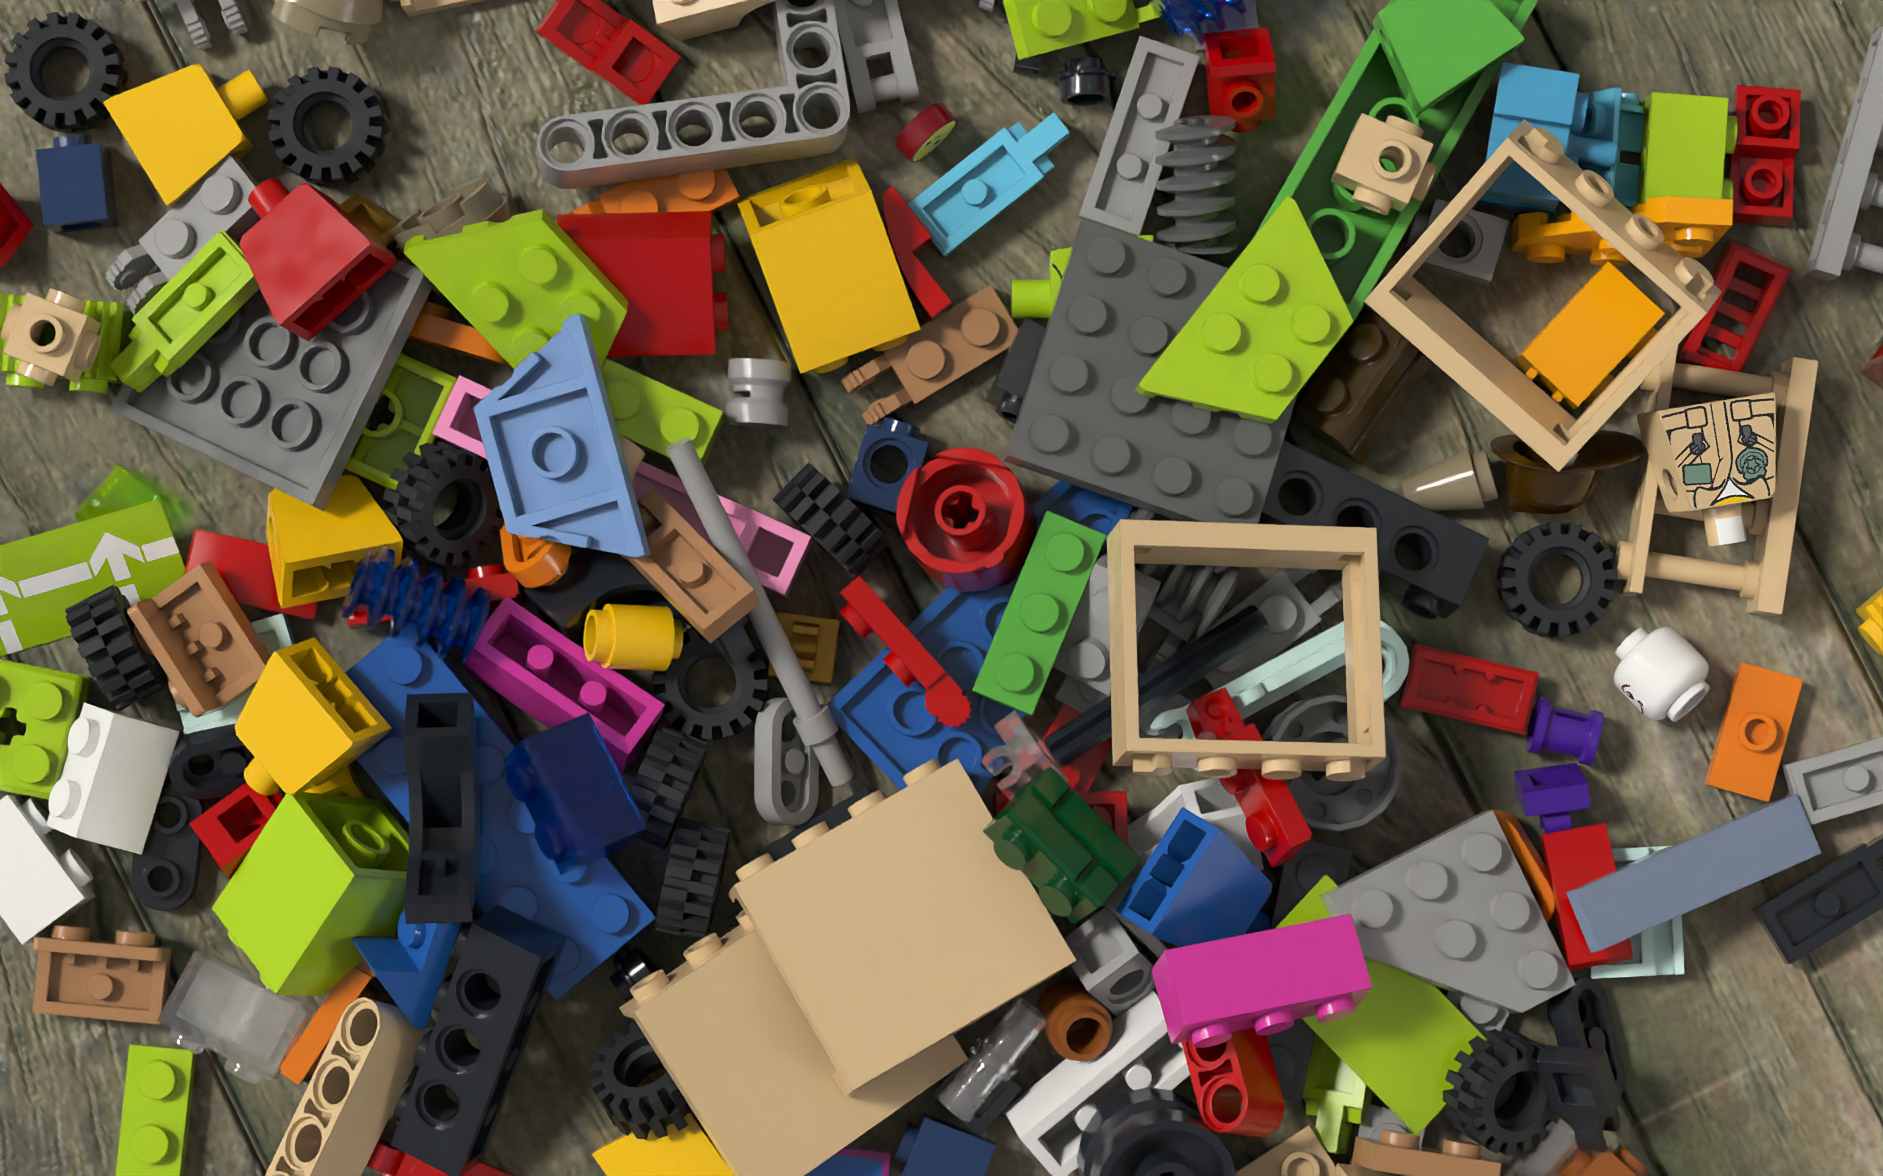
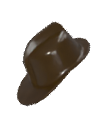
M1597 430L1558 472L1516 434L1496 437L1490 443L1491 451L1499 458L1505 460L1506 501L1509 508L1515 512L1539 514L1567 513L1582 505L1594 493L1603 469L1625 465L1638 459L1644 453L1643 442L1633 435L1618 431Z

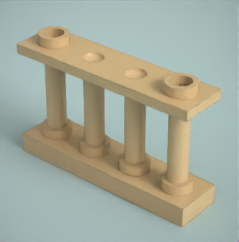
M1677 345L1640 384V389L1650 391L1647 412L1669 409L1672 388L1738 398L1775 392V493L1772 498L1741 503L1744 526L1748 528L1749 534L1757 535L1754 560H1745L1743 565L1650 552L1648 550L1654 514L1704 521L1702 509L1674 513L1668 511L1660 488H1658V482L1643 439L1644 453L1640 456L1628 542L1619 540L1614 557L1613 569L1617 568V577L1622 579L1620 594L1629 596L1642 594L1644 578L1652 577L1738 590L1740 597L1748 598L1746 613L1768 617L1782 615L1818 361L1792 357L1781 364V371H1772L1770 376L1677 363Z

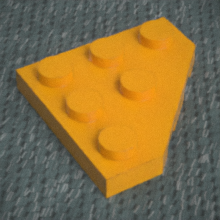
M1674 196L1648 198L1645 204L1632 206L1631 213L1642 214L1652 220L1662 231L1663 241L1683 258L1690 257L1700 261L1732 226L1733 200ZM1572 210L1571 213L1559 215L1556 223H1548V214L1543 212L1519 214L1511 226L1510 251L1527 252L1526 260L1531 262L1559 263L1565 261V254L1590 255V263L1598 266H1603L1608 261L1614 267L1629 264L1627 258Z

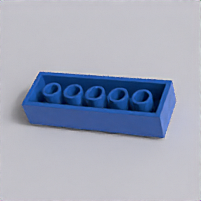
M410 620L405 622L345 672L392 728L387 735L356 760L408 823L409 791L403 743L407 694L473 692L479 760L481 823L479 895L474 898V902L484 914L499 905L566 939L547 988L556 1001L568 994L656 920L657 911L416 622Z

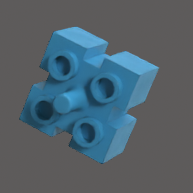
M1502 62L1484 163L1524 119L1533 127H1542L1551 132L1563 145L1564 154L1577 165L1580 162L1614 167L1619 145L1616 142L1580 137L1581 132H1583L1589 98L1588 93L1577 92L1580 74ZM1514 160L1479 199L1477 207L1517 214L1543 212L1548 214L1549 219H1552L1558 203L1563 202Z

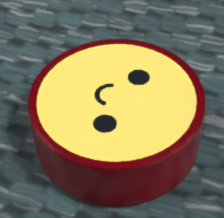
M934 103L925 108L906 125L896 139V147L911 163H916L930 154L949 136L956 127L958 119L943 103Z

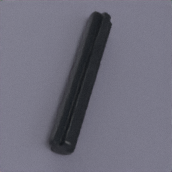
M1249 605L1139 676V718L1268 635L1271 629L1262 612L1255 605ZM1111 695L1045 738V747L1059 766H1066L1112 736Z

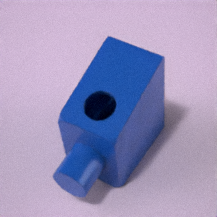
M1182 807L1115 911L1156 938L1179 947L1270 930V917L1261 908L1272 893V883L1225 832Z

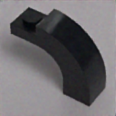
M585 548L570 555L566 572L555 583L548 586L526 588L524 590L540 620L583 649L584 625L588 612L590 610H602L606 604L669 607L673 619L685 622L696 630L628 559L623 558L617 553ZM747 615L710 643L735 667L755 651L744 629V626L750 622Z
M473 692L407 694L403 729L409 791V855L404 895L406 924L473 922L474 898L479 895L481 841L479 760Z

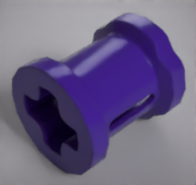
M1540 696L1535 703L1530 719L1526 751L1532 754H1537L1541 749L1577 757L1579 764L1591 766L1602 732L1603 712L1591 710L1588 714L1551 706L1549 698Z

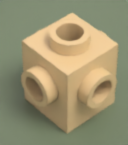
M1361 113L1331 178V182L1354 191L1352 201L1368 210L1383 215H1388L1390 208L1402 212L1411 197L1422 201L1431 184L1437 165L1428 162L1427 159L1434 144L1421 139L1424 130L1407 120L1388 116L1384 123ZM1379 159L1392 161L1396 167V172L1384 170L1380 165Z
M50 288L46 299L27 292L22 305L15 303L11 307L3 324L1 339L7 341L3 353L20 361L16 373L53 387L57 376L78 383L82 371L88 372L92 367L101 345V336L97 335L101 323L82 314L86 302ZM46 323H52L56 330L55 339L49 345L39 346L38 343Z

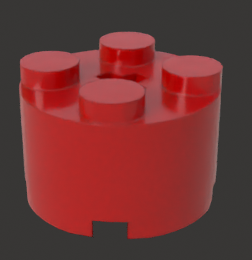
M961 447L948 449L936 454L937 458L929 461L921 468L917 467L907 477L898 497L896 510L897 524L907 548L930 577L951 589L973 592L1010 584L1025 564L1036 537L1037 522L1031 500L1013 472L991 453L975 448ZM971 511H975L978 515L976 521L968 522L966 528L959 529L956 525L957 521H967Z

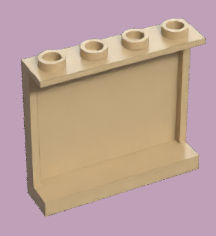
M936 758L922 764L903 777L907 787L886 799L882 791L877 790L847 809L852 817L850 820L832 830L823 821L792 839L791 841L796 850L774 862L770 853H766L735 872L740 882L733 885L728 896L732 903L738 900L836 1068L832 1075L845 1097L1058 974L1076 961L1028 877L1021 870H1015L1006 866L995 854L994 842L983 832L984 828L993 818L958 758L943 767L939 765Z
M744 910L736 916L740 924L720 939L716 933H713L691 945L683 953L687 960L685 963L667 975L661 969L646 976L630 989L634 998L619 1007L624 1016L634 1018L734 1176H804L968 1060L955 1037L951 1035L845 1097L832 1075L836 1068Z

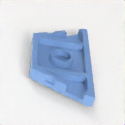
M580 313L571 315L561 324L563 328L537 353L531 352L514 369L513 375L502 386L495 387L474 407L507 533L607 551L635 558L651 556L650 548L586 315Z

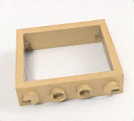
M1524 119L1364 302L1559 472L1707 314L1722 291L1713 284L1712 275L1701 263L1690 257L1683 258L1663 241L1662 231L1652 220L1642 214L1631 213L1615 199L1612 187L1604 178L1591 170L1583 171L1564 154L1563 145L1551 132L1542 127H1533ZM1514 160L1681 306L1577 420L1412 276Z
M1120 519L1107 536L1113 766H1133V774L1139 776H1163L1172 773V767L1197 768V775L1205 778L1231 777L1237 774V769H1262V777L1274 780L1297 778L1302 775V771H1326V778L1329 780L1354 781L1365 778V772H1370L1386 758L1376 528ZM1135 563L1342 570L1349 743L1139 738Z

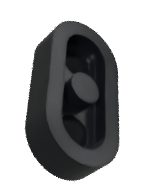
M236 723L192 732L177 740L170 759L169 775L173 786L178 792L192 799H210L229 795L246 783L244 770L253 760L254 755L236 735ZM201 754L211 757L204 764H196L190 760L192 757Z
M172 783L163 784L142 855L133 853L131 886L135 896L143 905L159 911L179 908L193 897L198 886L203 843L189 823L206 812L203 800L192 799L182 795L175 789ZM170 802L176 804L181 811L179 823L171 828L165 826L160 820L161 808ZM160 866L167 867L173 874V883L166 891L158 890L152 882L153 872Z
M1591 977L1573 978L1576 985L1551 997L1547 1006L1548 1018L1554 1028L1558 1046L1605 1049L1619 1095L1621 1096L1625 1084V1070L1605 992L1595 979H1591Z

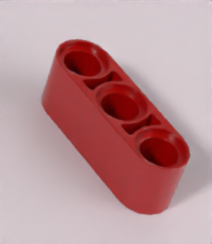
M1255 1028L1231 1032L1232 1038L1227 1041L1226 1049L1224 1048L1226 1042L1205 1048H1195L1192 1040L1182 1042L1199 1111L1204 1123L1211 1130L1252 1138L1268 1137L1277 1130L1282 1122L1285 1111L1284 1098L1267 1035H1257Z

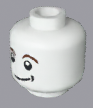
M1665 626L1652 631L1650 634L1641 627L1629 635L1615 652L1621 662L1617 666L1613 677L1614 684L1644 716L1651 720L1658 721L1669 717L1673 722L1678 721L1688 714L1705 697L1710 689V686L1705 682L1709 672L1708 662L1672 627Z

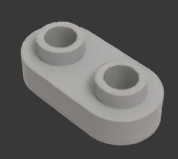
M788 697L768 700L757 714L755 721L754 798L757 810L765 821L772 825L795 826L808 821L817 807L819 797V760L812 746L803 744L793 724V719L797 715Z

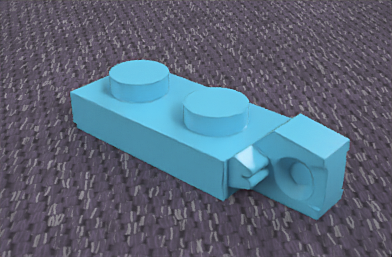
M1054 112L1030 132H1027L1020 122H1017L1008 130L1004 127L907 205L932 235V243L946 258L1044 180V176L1054 168L1047 155L1070 137V131Z

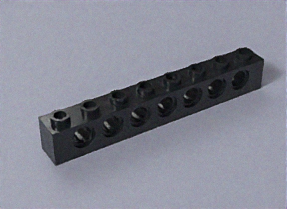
M1027 318L1024 319L1015 334L985 399L986 402L997 406L996 413L1001 418L1012 424H1016L1046 327ZM1284 440L1258 524L1337 527V517H1349L1355 520L1360 527L1376 528L1379 589L1381 588L1402 598L1401 605L1406 610L1427 619H1436L1437 616L1445 619L1461 606L1490 539ZM1287 489L1298 493L1304 501L1305 514L1296 516L1286 512L1279 502V490ZM1396 544L1408 545L1416 551L1420 560L1419 570H1408L1398 563L1394 552Z

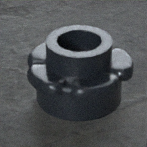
M1095 57L1070 59L1065 62V70L1054 76L1055 85L1060 87L1061 102L1073 106L1095 105L1109 101L1111 99L1110 82L1116 80V73L1112 70H1104L1102 59Z
M635 947L626 956L621 958L619 955H616L613 958L617 971L610 976V979L617 991L628 1002L634 998L630 989L637 982L659 969L641 949Z

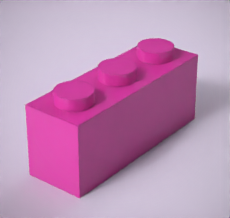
M507 596L468 646L464 668L466 672L619 777L624 775L658 728L665 704L615 670L603 668L600 662L588 661L583 648Z
M1351 914L1168 949L1163 952L1151 970L1171 1044L1192 1040L1195 1048H1205L1221 1044L1232 1038L1231 1032L1255 1028L1257 1035L1278 1033L1292 1027L1295 1024V1019L1317 1015L1318 1022L1320 1023L1334 1022L1347 1018L1356 1013L1355 1007L1359 1005L1373 988Z

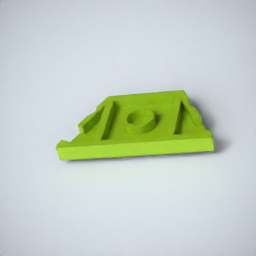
M1287 195L1135 387L1134 390L1137 393L1150 398H1154L1157 395L1192 403L1194 408L1212 412L1229 411L1237 413L1241 418L1271 425L1278 419L1354 321L1294 199Z
M544 209L513 215L509 220L501 223L484 221L463 226L462 233L426 240L425 234L413 236L405 243L404 254L513 369L531 352L537 353L563 328L561 324L569 316L578 313L586 315L601 369L627 313L628 300Z

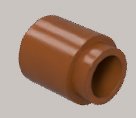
M1072 979L1061 980L1047 987L1040 995L1036 1004V1020L1054 1049L1062 1057L1073 1061L1090 1060L1099 1056L1106 1049L1113 1030L1111 1017L1102 1003L1086 990L1082 982Z

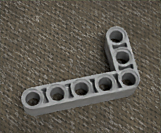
M787 0L772 2V16L784 86L569 114L553 118L542 127L538 135V166L542 176L549 184L560 189H576L822 156L834 152L843 144L847 136L850 118V101L834 1L817 0L813 5L805 8L796 7ZM815 48L826 56L827 62L817 68H806L795 60L794 55L799 50ZM824 108L832 112L837 119V123L827 129H816L810 126L803 116L809 110ZM753 116L763 117L773 125L774 130L768 136L754 138L747 135L740 125L747 118ZM699 125L705 128L711 137L703 145L688 146L680 141L677 133L683 127ZM633 133L641 136L647 142V146L640 153L625 155L619 152L613 146V143L619 136ZM562 142H573L584 151L583 155L572 163H560L554 160L549 153L555 145Z

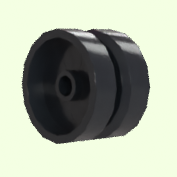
M1145 1087L1119 1094L1096 1111L1082 1132L1077 1155L1080 1176H1236L1231 1154L1218 1137L1216 1131L1211 1130L1204 1123L1197 1104L1174 1090Z

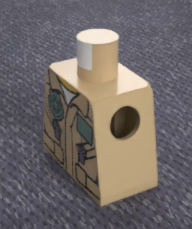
M1775 392L1637 414L1644 443L1668 511L1674 513L1702 509L1708 546L1746 541L1741 503L1772 498L1775 493Z

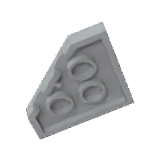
M1493 810L1481 812L1320 895L1330 917L1352 915L1364 960L1384 964L1406 972L1408 976L1446 990L1460 992L1490 1003V1006L1509 1013H1523L1576 985Z

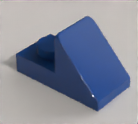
M403 910L398 922V938L353 937L352 941L415 1029H426L433 1010L435 997L441 986L462 922L406 924L405 911Z

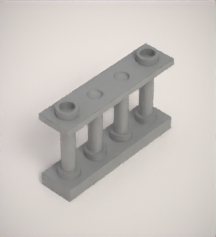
M1883 26L1871 35L1804 272L1805 277L1826 283L1839 277L1842 269L1850 271L1852 266L1883 274V247L1862 242L1861 234L1852 232L1859 208L1867 210L1870 205L1883 208V182L1878 180V173L1870 171L1876 148L1883 149Z

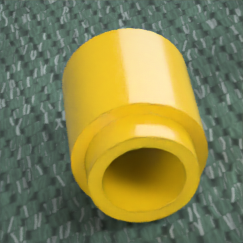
M606 604L602 610H590L587 614L583 635L585 656L588 661L600 662L601 666L605 669L665 671L668 669L672 658L677 659L681 654L683 627L680 620L673 619L669 607Z

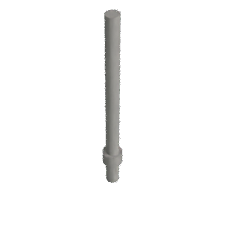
M683 438L672 443L666 450L715 550L754 588L761 602L747 615L797 715L793 719V724L803 744L812 746L831 786L846 783L854 776V773L835 736L838 726L828 705L819 704L690 438Z

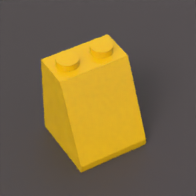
M855 157L736 201L800 374L809 370H813L815 373L835 370L846 364L850 355L872 348L874 351L895 348L908 339V334L921 330L872 191Z

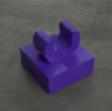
M1577 762L1514 771L1516 796L1526 817L1538 815L1540 827L1545 829V834L1572 829L1570 811L1590 808L1588 783Z

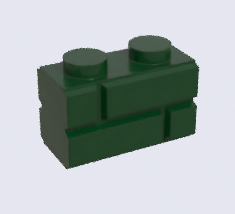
M1051 766L1027 782L983 830L994 842L995 854L1001 862L1012 869L1021 870L1040 889L1039 896L1043 904L1054 914L1067 917L1073 924L1101 906L1119 886V883L1141 861V858Z

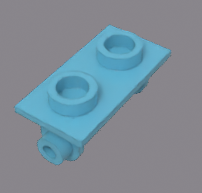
M1615 87L1588 93L1589 98L1583 132H1581L1580 137L1616 142L1619 145L1614 167L1578 162V166L1583 171L1591 170L1604 178L1612 187L1614 198L1631 212V207L1638 205L1640 165L1620 163V152L1630 154L1641 153L1645 108L1639 106L1638 94L1621 93L1622 88Z

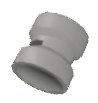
M753 358L729 359L728 380L734 385L733 398L726 404L725 424L754 428H788L789 407L783 402L784 389L791 383L792 363Z

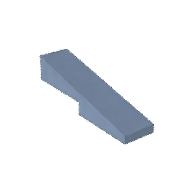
M1798 794L1763 804L1681 843L1651 853L1566 892L1589 950L1593 953L1815 857L1822 852Z

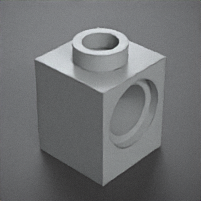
M1435 198L1428 207L1427 214L1417 211L1407 236L1406 248L1410 249L1448 206L1449 202ZM1471 209L1456 225L1469 238L1470 248L1468 254L1461 258H1452L1445 255L1438 246L1419 269L1484 289L1492 280L1509 220Z
M1107 907L1103 908L1064 938L1076 959L1071 964V967L1092 996L1116 1016L1156 987L1151 971L1156 961Z

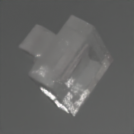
M1015 711L994 725L1006 745L997 746L989 750L981 762L994 776L1000 774L1005 768L1013 766L1011 773L997 784L999 789L1010 800L1027 782L1049 766L1066 782L1069 781L1060 766L1048 752L1039 735Z

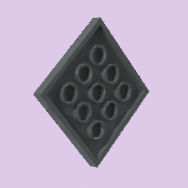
M399 260L398 263L309 342L277 323L259 289L181 368L177 367V370L168 377L161 375L141 393L123 383L110 410L324 511L434 284L418 268Z
M1083 218L1076 232L1004 461L1177 521L1258 524L1297 394L1278 419L1271 425L1244 419L1237 413L1229 411L1212 412L1194 408L1192 403L1157 395L1154 398H1150L1137 393L1134 390L1229 268Z

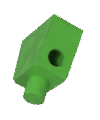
M1394 0L1393 3L1378 12L1372 22L1401 90L1415 117L1516 51L1525 40L1520 31L1490 0Z

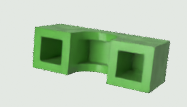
M1046 511L972 689L973 694L1028 717L1032 716L1107 535Z

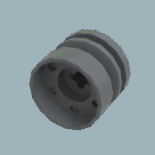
M1327 695L1288 703L1267 718L1259 734L1263 741L1349 743L1347 697ZM1385 717L1386 758L1370 772H1365V778L1354 781H1333L1327 779L1326 775L1312 777L1309 773L1310 771H1302L1300 777L1284 779L1310 830L1342 831L1363 826L1382 813L1389 805L1400 785L1403 757L1398 736Z

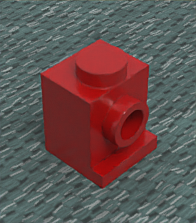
M1268 27L1204 33L1207 100L1210 114L1234 118L1237 121V125L1230 131L1238 133L1257 129L1261 125L1262 120L1276 119L1274 75L1276 66Z
M246 782L189 823L229 880L282 801L283 797L278 791L267 798L266 795L254 791Z

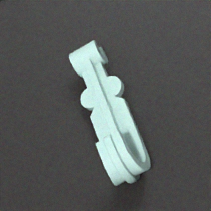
M1344 621L1211 692L1226 687L1242 719L1345 665ZM1380 621L1381 651L1384 661L1383 699L1386 701L1398 691L1406 678L1409 667V655L1406 645L1391 626ZM1191 703L1181 708L1161 712L1154 718L1150 726L1151 730L1165 729L1176 722L1182 727V739H1196L1186 713V709Z

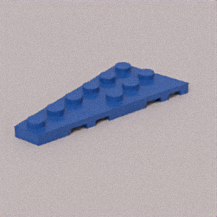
M1060 480L1033 505L1036 515L1037 532L1046 511H1050L1107 536L1120 519L1128 518L1134 506ZM1107 536L1104 540V543L1102 545V548L1099 552L1097 559L1104 551V549L1107 547ZM1022 568L1018 571L1016 578L1010 584L1003 587L973 592L959 591L948 587L906 627L963 690L962 695L968 696L967 700L971 702L970 709L972 711L969 713L971 717L966 719V724L962 723L960 727L953 726V728H950L948 725L943 726L942 722H937L938 717H933L925 709L926 689L918 681H915L907 688L882 660L891 652L888 647L882 650L827 703L836 724L900 790L907 787L903 777L922 764L936 758L939 765L943 767L958 758L980 797L983 796L1024 714L972 693V689Z

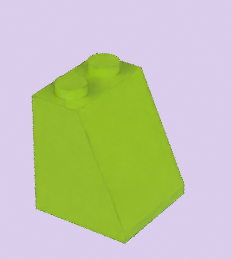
M301 792L292 796L286 793L214 903L212 910L227 928L230 940L245 952L260 972V979L268 989L282 996H324L364 960V957L352 941L353 937L389 938L398 930L399 918L404 910L409 835L380 799Z

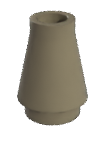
M1468 447L1414 476L1401 479L1405 498L1433 512L1485 509V502L1499 498L1486 449L1470 453Z

